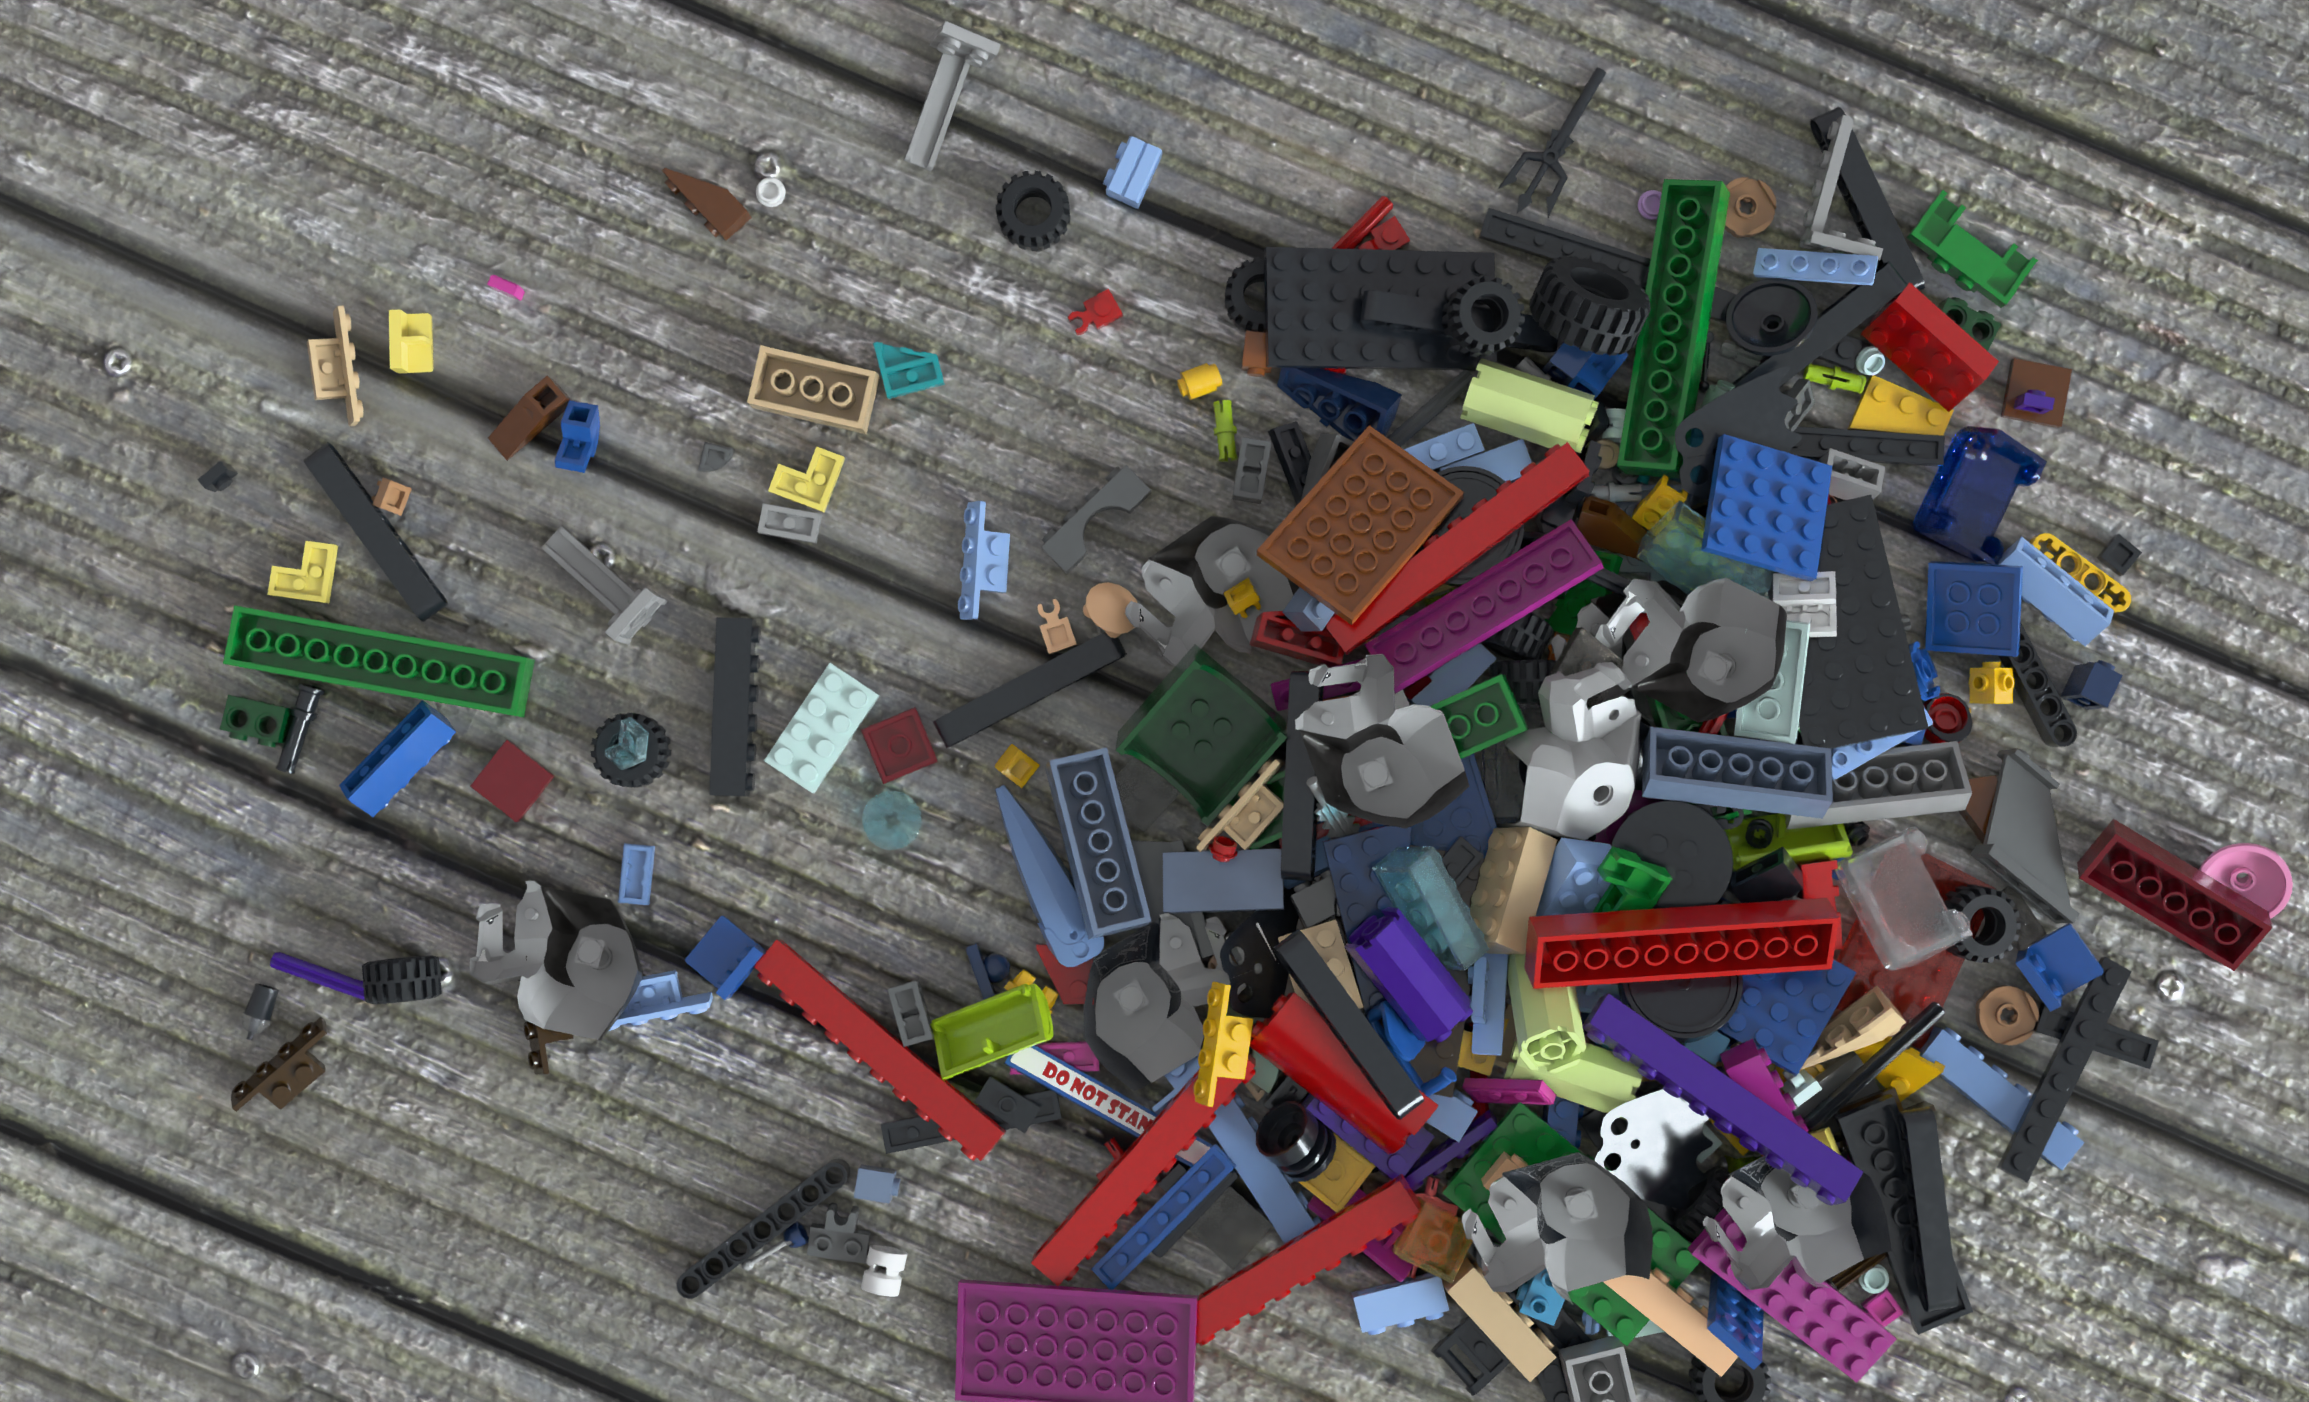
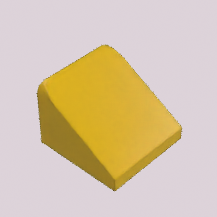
M1011 744L994 767L1020 788H1023L1040 765L1015 745Z

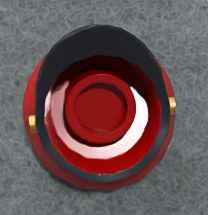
M1940 693L1938 697L1923 703L1924 708L1933 721V724L1926 729L1924 737L1931 743L1958 741L1959 743L1970 734L1972 729L1971 708H1968L1966 702L1959 696Z

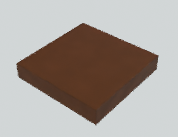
M2016 358L2012 359L2001 417L2055 428L2062 427L2072 369ZM2027 390H2040L2046 393L2045 396L2055 398L2053 410L2044 414L2014 409L2016 397L2025 392L2027 393Z

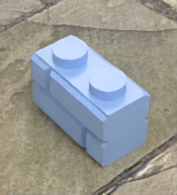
M1130 136L1127 143L1121 142L1115 156L1116 159H1119L1115 170L1111 168L1108 170L1103 185L1107 186L1106 195L1138 209L1162 158V150Z

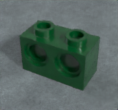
M1948 297L1940 302L1938 308L1945 314H1952L1956 319V324L1988 351L2001 323L1995 321V317L1986 311L1979 310L1977 312L1967 307L1968 303L1960 298ZM1973 326L1978 327L1982 331L1981 340L1973 336Z
M228 695L220 730L230 732L229 737L233 739L247 741L248 736L259 738L257 744L276 748V743H285L293 716L290 712L291 708ZM244 711L247 714V722L241 727L238 723V716ZM270 718H274L276 721V728L272 733H269L266 727Z

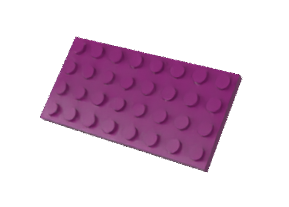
M960 1279L958 1282L955 1400L970 1402H1194L1198 1295Z

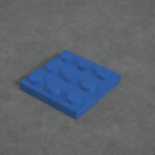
M1929 562L1925 649L1927 651L2017 657L2019 655L2023 566Z

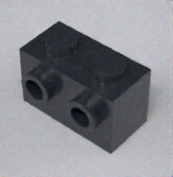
M1784 847L1733 871L1731 877V890L1741 903L1780 901L1784 898L1795 896L1803 889L1802 871Z

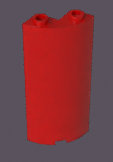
M1294 992L1289 993L1287 996L1282 994L1271 1008L1275 1011L1273 1015L1262 1022L1256 1021L1252 1026L1250 1047L1388 1155L1402 1148L1409 1135H1415L1439 1106L1420 1091L1424 1102L1404 1118L1398 1120L1384 1104L1316 1009Z

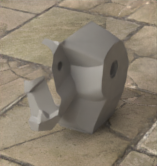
M1597 663L1594 668L1568 676L1558 672L1545 677L1538 692L1545 727L1526 730L1506 744L1528 766L1521 821L1510 825L1531 827L1546 835L1559 838L1586 840L1608 827L1628 809L1635 788L1639 763L1641 713L1636 709L1635 700L1632 697L1627 699L1622 696L1592 706L1589 710L1586 705L1588 698L1625 680L1621 669L1614 663Z

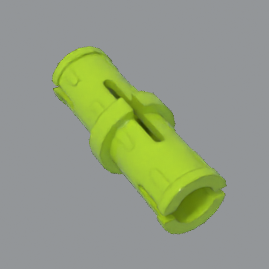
M1810 363L1805 367L1803 379L1827 385L1828 389L1831 390L1839 388L1862 394L1866 383V376L1841 371V367L1837 366L1829 368ZM1825 374L1833 377L1846 379V382L1826 378L1822 375Z
M1222 400V404H1220V401L1213 402L1216 421L1214 435L1217 436L1220 462H1229L1228 458H1231V461L1238 459L1234 436L1237 433V427L1233 426L1231 400Z

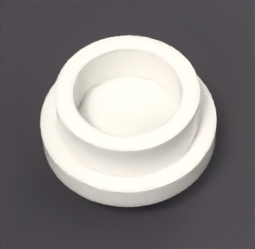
M765 178L756 187L757 199L766 207H776L785 198V187L776 178Z

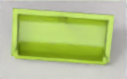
M1777 813L1743 819L1738 827L1724 829L1733 850V871L1781 847L1785 848L1796 864L1851 857L1853 853L1843 823L1787 829L1785 814ZM1758 818L1769 821L1774 829L1772 842L1769 846L1762 849L1751 847L1745 838L1748 824ZM1755 829V837L1760 838V835L1765 838L1764 830L1759 829V832H1757Z
M1035 983L1020 985L933 1019L930 1024L933 1029L942 1079L952 1078L955 1075L981 1067L1053 1038V1024L1048 1002L1040 987Z

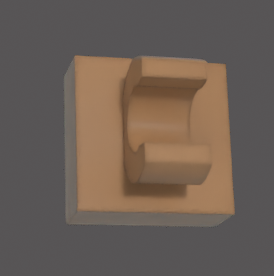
M382 478V481L377 482L379 489L376 496L371 498L373 501L372 505L402 516L412 488Z

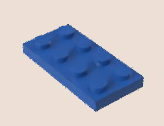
M1714 1273L1710 1280L1707 1329L1754 1370L1762 1363L1764 1310L1718 1274Z

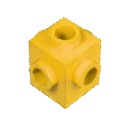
M1982 662V668H1970L1968 680L1969 703H2013V668H2001V662Z

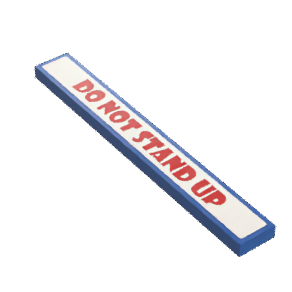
M1035 1045L1018 1053L1008 1055L1004 1062L1005 1065L1136 1138L1140 1136L1157 1116L1155 1112ZM1196 1136L1197 1138L1186 1151L1181 1149L1175 1157L1178 1162L1191 1168L1213 1145Z

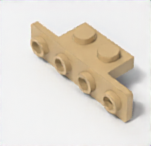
M344 305L337 306L333 311L336 338L308 340L307 348L315 400L345 398L348 425L356 426L360 418H363V404L361 400H357L356 389H359V376L357 371H353L352 360H355V347L353 342L349 343L348 331H351V318L349 314H345Z
M1269 759L1257 772L1261 776L1253 784L1248 782L1237 795L1240 799L1234 806L1228 804L1219 813L1218 818L1220 821L1214 828L1209 826L1198 837L1200 843L1196 847L1199 852L1206 851L1209 845L1213 843L1214 838L1220 836L1223 831L1231 836L1244 850H1247L1283 811L1284 802L1266 786L1267 782L1284 765L1281 759H1275L1273 762Z

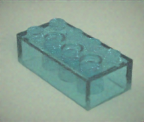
M1680 500L1641 540L1636 557L1687 595L1698 586L1722 578H1727L1761 596H1764L1770 590L1774 571L1701 551L1706 519Z
M1434 846L1397 847L1372 867L1394 908H1399L1447 970L1465 971L1490 950L1484 940L1483 932L1474 922L1470 914V908L1461 898L1454 879L1449 876L1442 863V857L1435 850Z

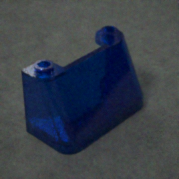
M1966 426L1960 429L1952 439L1944 456V464L1938 468L1913 522L1914 529L1922 535L1977 562L1981 561L1998 565L2004 551V543L1994 537L2017 487H2026L2036 483L2040 479L2047 461L2000 429Z

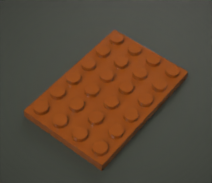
M1369 425L1257 549V556L1352 625L1463 499L1464 492Z

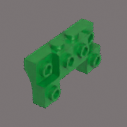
M1942 190L1924 211L1921 219L1906 238L1929 254L1927 259L1932 262L1933 268L1940 273L1949 274L1956 280L1955 283L1961 289L1972 291L1973 293L1978 291L1998 307H2004L2016 293L2018 287L2038 260L2034 257L2028 260L2017 252L2016 249L2019 246L2015 243L2010 245L2000 257L1959 225H1954L1966 207L1962 204L1959 207L1945 198L1948 193Z
M1612 846L1597 869L1602 879L1611 884L1592 913L1653 909L1673 878L1666 868L1641 861L1636 853Z

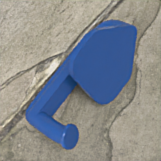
M1385 1000L1368 1011L1366 1016L1368 1022L1415 1086L1427 1097L1457 1080L1454 1071L1444 1067L1438 1076L1423 1083L1409 1061L1416 1057L1424 1047L1425 1041L1418 1040L1388 1001ZM1381 1018L1383 1019L1384 1028L1378 1021Z

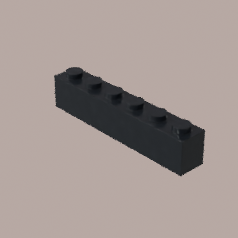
M716 617L709 795L750 797V791H754L755 774L751 773V761L756 760V744H752V732L757 731V714H753V702H758L759 688L758 685L754 684V673H759L760 657L755 655L756 643H760L761 627L756 626V620L752 618Z

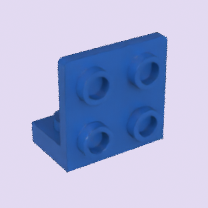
M720 916L686 957L685 962L718 988L716 991L717 995L727 1000L732 997L755 969V964L766 953V950L728 918Z
M2070 923L2018 951L2015 962L2050 1012L2061 1006L2064 995L2102 975L2104 972L2102 966Z

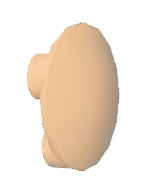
M1110 582L1099 583L1091 588L1087 594L1083 612L1098 627L1105 630L1108 636L1118 638L1121 634L1128 633L1134 629L1125 615V610L1131 601L1138 602L1130 591L1118 584Z

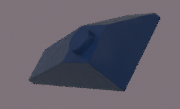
M1281 368L1277 387L1302 408H1309L1321 418L1319 422L1326 428L1330 425L1340 435L1354 442L1369 425L1386 437L1396 417L1402 394L1376 382L1321 368Z

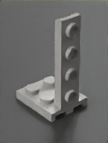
M947 21L932 35L929 46L936 48L942 54L903 161L930 172L932 171L970 65L984 68L997 56L1001 44Z
M1842 115L1837 118L1836 122L1832 121L1829 127L1827 139H1831L1828 151H1823L1820 159L1819 168L1823 170L1820 180H1815L1811 191V197L1815 199L1812 209L1808 208L1805 213L1803 226H1806V231L1801 236L1798 247L1816 252L1878 256L1879 261L1883 248L1876 247L1875 241L1865 238H1858V241L1846 239L1847 234L1829 230V233H1823L1853 126V119L1850 116Z
M560 526L541 547L615 614L607 624L610 627L605 631L615 641L629 645L632 641L631 638L642 626L645 627L649 623L655 611L661 605H665L668 602L661 594L646 587L643 591L638 589L635 592L563 526Z

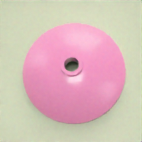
M2238 843L2220 848L2207 857L2199 868L2203 873L2267 910L2270 919L2284 909L2292 894V876L2286 862L2276 852L2258 844ZM2239 873L2247 874L2244 878L2237 877Z

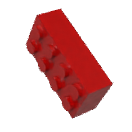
M1910 282L1903 291L1891 299L1872 318L1860 333L1948 412L1980 386L1999 362Z

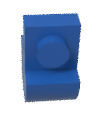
M1625 352L1609 356L1605 353L1603 355L1593 353L1567 387L1595 395V400L1613 374L1625 361L1628 354Z
M569 400L561 420L563 439L554 460L555 467L585 473L590 457L595 456L599 439L600 417L598 405Z

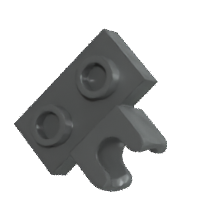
M829 1204L825 1225L811 1224L807 1255L866 1264L871 1231L856 1229L859 1207L853 1206L849 1216L842 1218L837 1213V1204Z

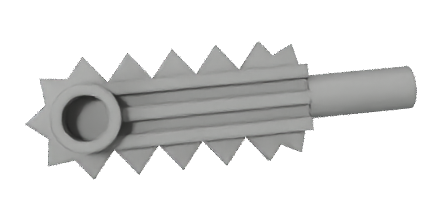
M1317 777L1309 778L1306 783L1319 802L1316 804L1317 809L1314 813L1318 815V821H1324L1322 828L1330 829L1327 836L1329 838H1337L1357 833L1360 824H1353L1355 816H1348V813L1339 811L1327 804Z

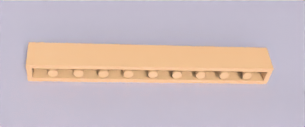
M1503 1152L1481 1178L1483 1186L1489 1190L1491 1184L1502 1177V1173L1526 1167L1528 1164L1515 1153L1511 1157L1506 1152ZM1659 1268L1650 1269V1279L1625 1275L1604 1281L1607 1286L1721 1377L1738 1358L1733 1351L1707 1329L1708 1308L1704 1305L1701 1309L1692 1302L1694 1297L1681 1286L1677 1290L1668 1283L1670 1278Z

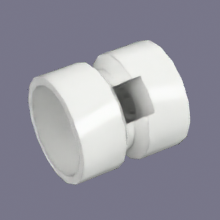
M870 1245L866 1260L870 1268L864 1271L861 1289L882 1296H898L902 1281L898 1274L904 1270L907 1252L889 1246Z

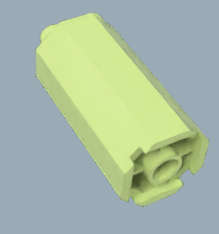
M1481 358L1476 368L1478 370L1477 377L1472 378L1462 410L1464 411L1461 414V419L1547 448H1552L1556 444L1562 447L1568 442L1575 452L1581 453L1589 433V429L1584 428L1585 424L1591 425L1599 402L1594 401L1595 395Z
M1526 951L1524 955L1509 954L1507 978L1519 1056L1531 1070L1539 1071L1538 1066L1547 1067V1072L1557 1073L1577 1065L1581 1059V1050L1584 1053L1586 1049L1576 987L1533 989L1524 968Z
M1514 1041L1509 1057L1514 1060V1063L1509 1061L1504 1075V1079L1543 1080L1557 1097L1604 1113H1608L1619 1105L1636 1099L1635 1093L1637 1087H1640L1642 1075L1637 1071V1066L1629 1061H1621L1613 1055L1612 1051L1586 1043L1584 1053L1581 1050V1059L1577 1065L1557 1073L1547 1072V1067L1538 1066L1539 1071L1531 1070L1519 1056L1518 1043Z

